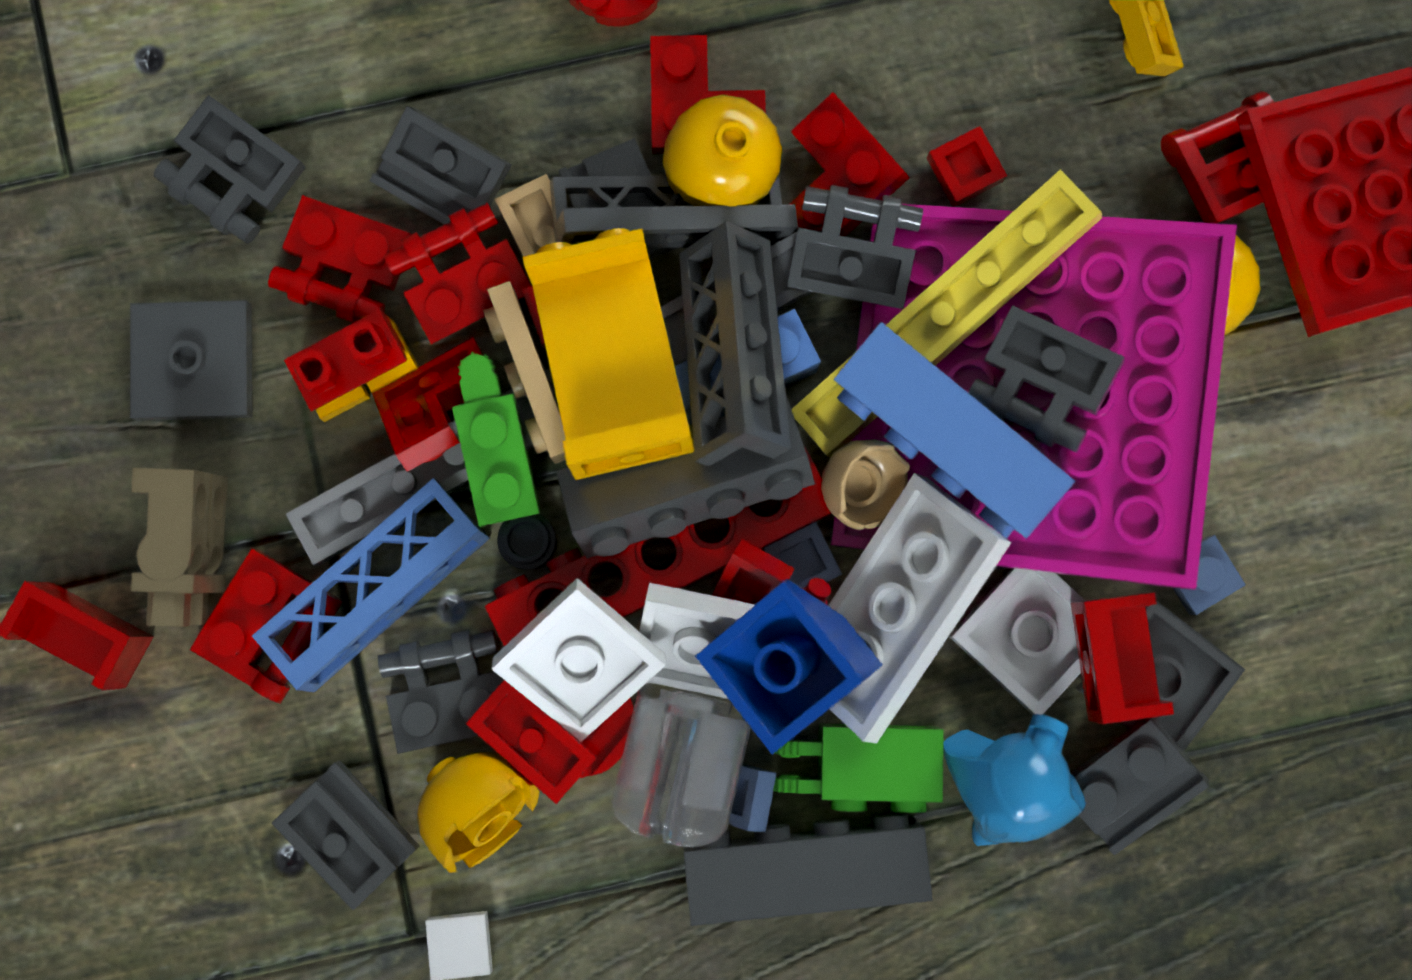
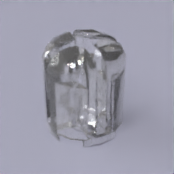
M646 683L638 690L611 802L615 817L632 833L649 839L653 838L654 834H663L664 843L676 846L700 847L719 840L728 828L752 728L743 717L730 714L732 708L730 701L686 690H675L672 692L661 689L659 697L651 695L653 683Z

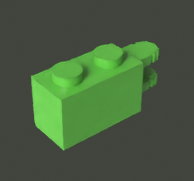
M471 352V355L467 356L464 360H460L461 365L458 366L460 369L458 375L462 377L459 382L464 404L453 406L452 409L478 525L480 527L539 514L541 508L515 394L503 396L498 374L494 372L496 369L493 366L494 361L489 360L487 355L482 356Z
M819 723L818 740H789L773 753L786 758L818 756V777L782 774L780 777L775 778L773 791L778 793L818 794L822 800H831V809L837 811H867V801H891V811L924 813L927 810V802L943 803L944 729L936 726L889 725L877 743L863 742L845 724Z

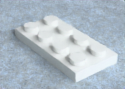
M916 473L913 474L828 605L847 619L883 664L864 682L830 708L863 742L877 743L1011 544L1009 540L927 477Z

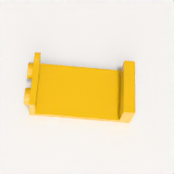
M610 229L597 235L595 240L574 245L566 242L550 243L539 248L536 254L523 256L524 267L533 286L566 440L562 441L566 462L574 479L579 480L694 453L643 230Z

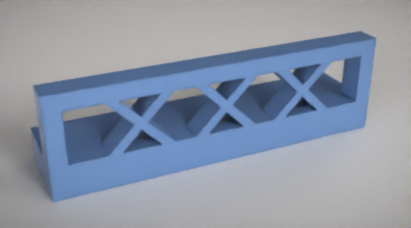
M432 478L255 632L252 637L296 690L315 692L487 542L490 537L479 527L475 520L462 510L435 478ZM436 498L454 521L436 537L415 536L417 513ZM405 524L404 535H393ZM383 543L403 544L401 568L390 577L370 576L373 551ZM414 545H426L413 556ZM360 564L359 575H348L350 571ZM338 582L358 583L356 607L345 617L325 616L327 591ZM369 584H381L368 596ZM314 604L313 615L302 614ZM293 621L312 622L310 647L293 661L274 638ZM324 623L335 624L323 635Z

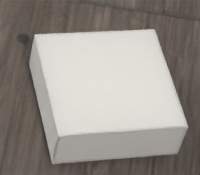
M487 911L428 917L425 920L431 980L491 975L493 966Z

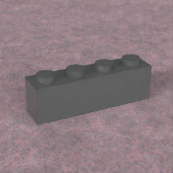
M787 396L786 403L791 450L774 459L745 448H740L710 466L695 462L694 453H689L579 480L574 479L569 467L556 471L571 532L586 558L597 555H616L624 551L628 545L652 537H671L682 532L686 526L710 518H729L740 513L744 507L769 499H787L798 494L802 488L815 485L808 456ZM726 416L718 418L714 427L715 438L727 432ZM689 427L690 434H691V438H692V442H693V431H692V427Z
M892 812L873 815V825L849 827L848 819L834 818L813 822L814 831L790 833V827L787 824L767 825L766 833L754 832L755 837L731 839L730 831L728 830L695 834V843L684 844L691 926L933 901L925 827L917 820L908 821V813Z

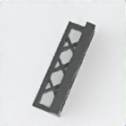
M779 175L765 197L766 205H738L733 207L724 205L677 206L676 203L681 198L679 193L677 195L674 194L671 199L664 194L674 193L668 184L666 176L552 177L550 182L555 242H566L571 245L595 240L597 235L606 230L625 228L629 231L642 229L647 249L688 248L723 222L728 221L769 240L770 246L790 236L798 227L795 204L782 205ZM606 193L619 194L612 200ZM629 193H644L659 207H620L619 204ZM566 194H588L602 208H567Z
M725 221L679 254L695 462L706 466L718 462L740 448H745L773 459L791 450L770 241L731 222ZM710 257H713V264L703 284L701 264ZM716 301L717 316L707 335L706 321ZM719 354H721L722 367L711 388L710 373ZM725 407L727 432L715 438L714 427Z

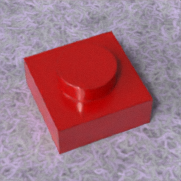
M981 126L931 150L926 157L952 207L1002 183L1007 177Z

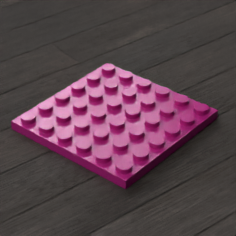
M903 204L923 208L919 232L896 228L893 240L894 246L916 250L904 308L1013 211ZM1102 216L1099 222L936 365L938 369L966 392H969L976 379L997 388L1005 372L986 364L984 359L1012 305L1124 356V363L1097 415L1074 405L1067 417V422L1087 431L1086 437L1077 453L1057 443L1049 447L1034 440L1036 433L1007 419L1004 421L1005 424L1076 482L1027 539L1016 530L1006 538L1011 544L996 566L1196 590L1237 225ZM874 223L872 226L871 241L873 242L877 224ZM863 302L856 351L880 322L886 325L903 309ZM1024 382L1017 398L1047 411L1054 396ZM877 417L851 441L875 439L890 443L883 436L891 427L881 418ZM894 448L910 465L908 482L914 473L927 477L983 520L978 514L986 505L968 490L960 499L949 492L931 476L938 466L919 451L911 460L899 449ZM835 517L831 545L865 550L879 527L857 530L844 525Z

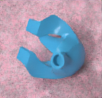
M1034 714L1026 733L1019 732L1005 735L994 741L966 729L948 737L943 742V753L949 771L963 801L974 818L972 839L976 846L1037 840L1062 828L1084 810L1086 805L1084 795L1077 780L1070 773L1068 764L1061 753L1063 742L1069 729L1066 724L1049 716Z

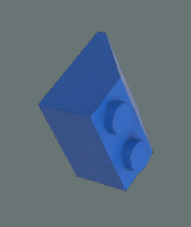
M788 579L778 585L695 655L771 754L776 752L883 666L844 616Z

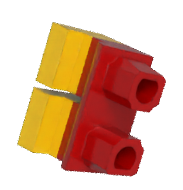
M381 310L365 316L284 359L310 411L316 410L323 422L370 399L363 384L367 383L370 391L373 393L419 367L397 324Z

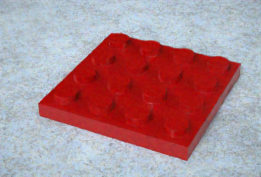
M1412 67L1250 108L1238 115L1236 119L1307 336H1315L1411 308Z

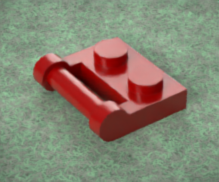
M1260 91L1244 98L1240 107L1188 131L1179 128L1161 138V151L1164 158L1171 166L1177 168L1204 223L1220 224L1264 203L1246 146L1208 164L1205 163L1199 150L1240 132L1236 119L1238 115L1247 109L1274 102L1266 92Z
M251 548L189 650L249 685L261 696L281 704L291 688L287 684L288 679L273 661L267 671L255 664L263 649L252 635L313 582L258 549ZM328 591L325 616H335L343 601ZM314 604L302 614L313 615ZM296 622L282 645L283 650L293 661L306 651L310 645L312 622Z

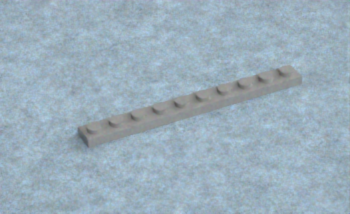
M797 232L770 246L777 312L813 293L787 287ZM682 295L661 306L674 366L687 360ZM716 301L706 321L707 335L717 316ZM549 368L545 372L557 401L551 369ZM511 389V390H509V391L503 393L502 395H503V396H505V395H510V394H514V392H513V390ZM526 395L516 400L527 450L534 446L525 420L535 416ZM454 420L453 422H451V424L459 439L456 422ZM459 443L446 450L436 460L423 463L406 472L396 455L393 454L286 513L312 564L320 566L354 547L432 478H435L449 494L468 484L469 480L461 444ZM434 498V499H433L430 503H428L426 506H428V505L432 504L433 502L437 501L436 498Z

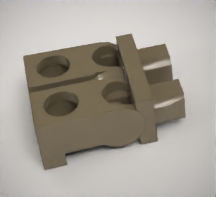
M132 468L131 492L148 495L147 535L139 543L136 554L138 565L143 573H132L131 591L148 592L146 625L175 627L205 625L208 620L209 593L225 592V575L215 574L221 567L223 559L228 477L197 470Z

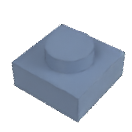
M816 522L763 548V551L795 568L789 580L800 588H806L808 582L813 578H821L828 582L842 575Z
M1211 535L1202 539L1196 590L1173 589L1188 614L1198 615L1246 584L1216 536Z
M721 760L710 818L746 831L766 833L776 773L740 762Z

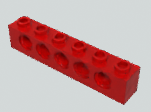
M806 447L805 450L815 485L802 488L793 497L780 500L779 511L769 517L758 516L751 511L749 506L744 507L740 513L726 518L729 532L718 543L710 544L702 541L696 535L695 524L686 526L682 532L674 536L665 537L675 545L677 554L673 564L664 570L651 569L643 561L642 553L644 546L648 541L656 538L652 537L628 545L624 551L612 556L597 555L587 559L586 556L582 557L578 548L546 563L550 573L529 583L524 574L498 586L493 590L497 600L484 605L503 646L505 647L540 614L538 604L545 592L552 589L564 591L577 578L594 592L590 579L594 569L601 564L612 563L617 565L622 571L623 584L620 590L612 596L599 597L625 618L644 608L649 583L683 589L725 568L741 539L759 549H763L831 515L832 513L824 501L821 490L822 478Z

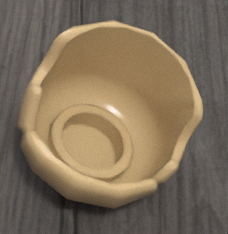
M875 439L850 441L832 454L823 470L821 490L829 511L844 525L857 530L879 527L907 485L910 465L894 449L895 446L893 444Z

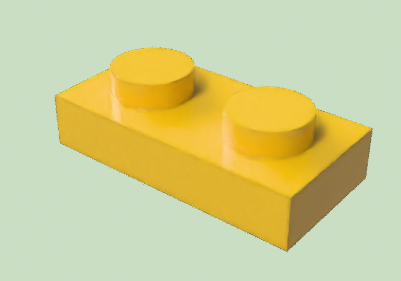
M1109 0L1111 7L1120 17L1126 37L1123 41L1124 53L1129 63L1135 68L1136 74L1165 77L1184 67L1164 0Z

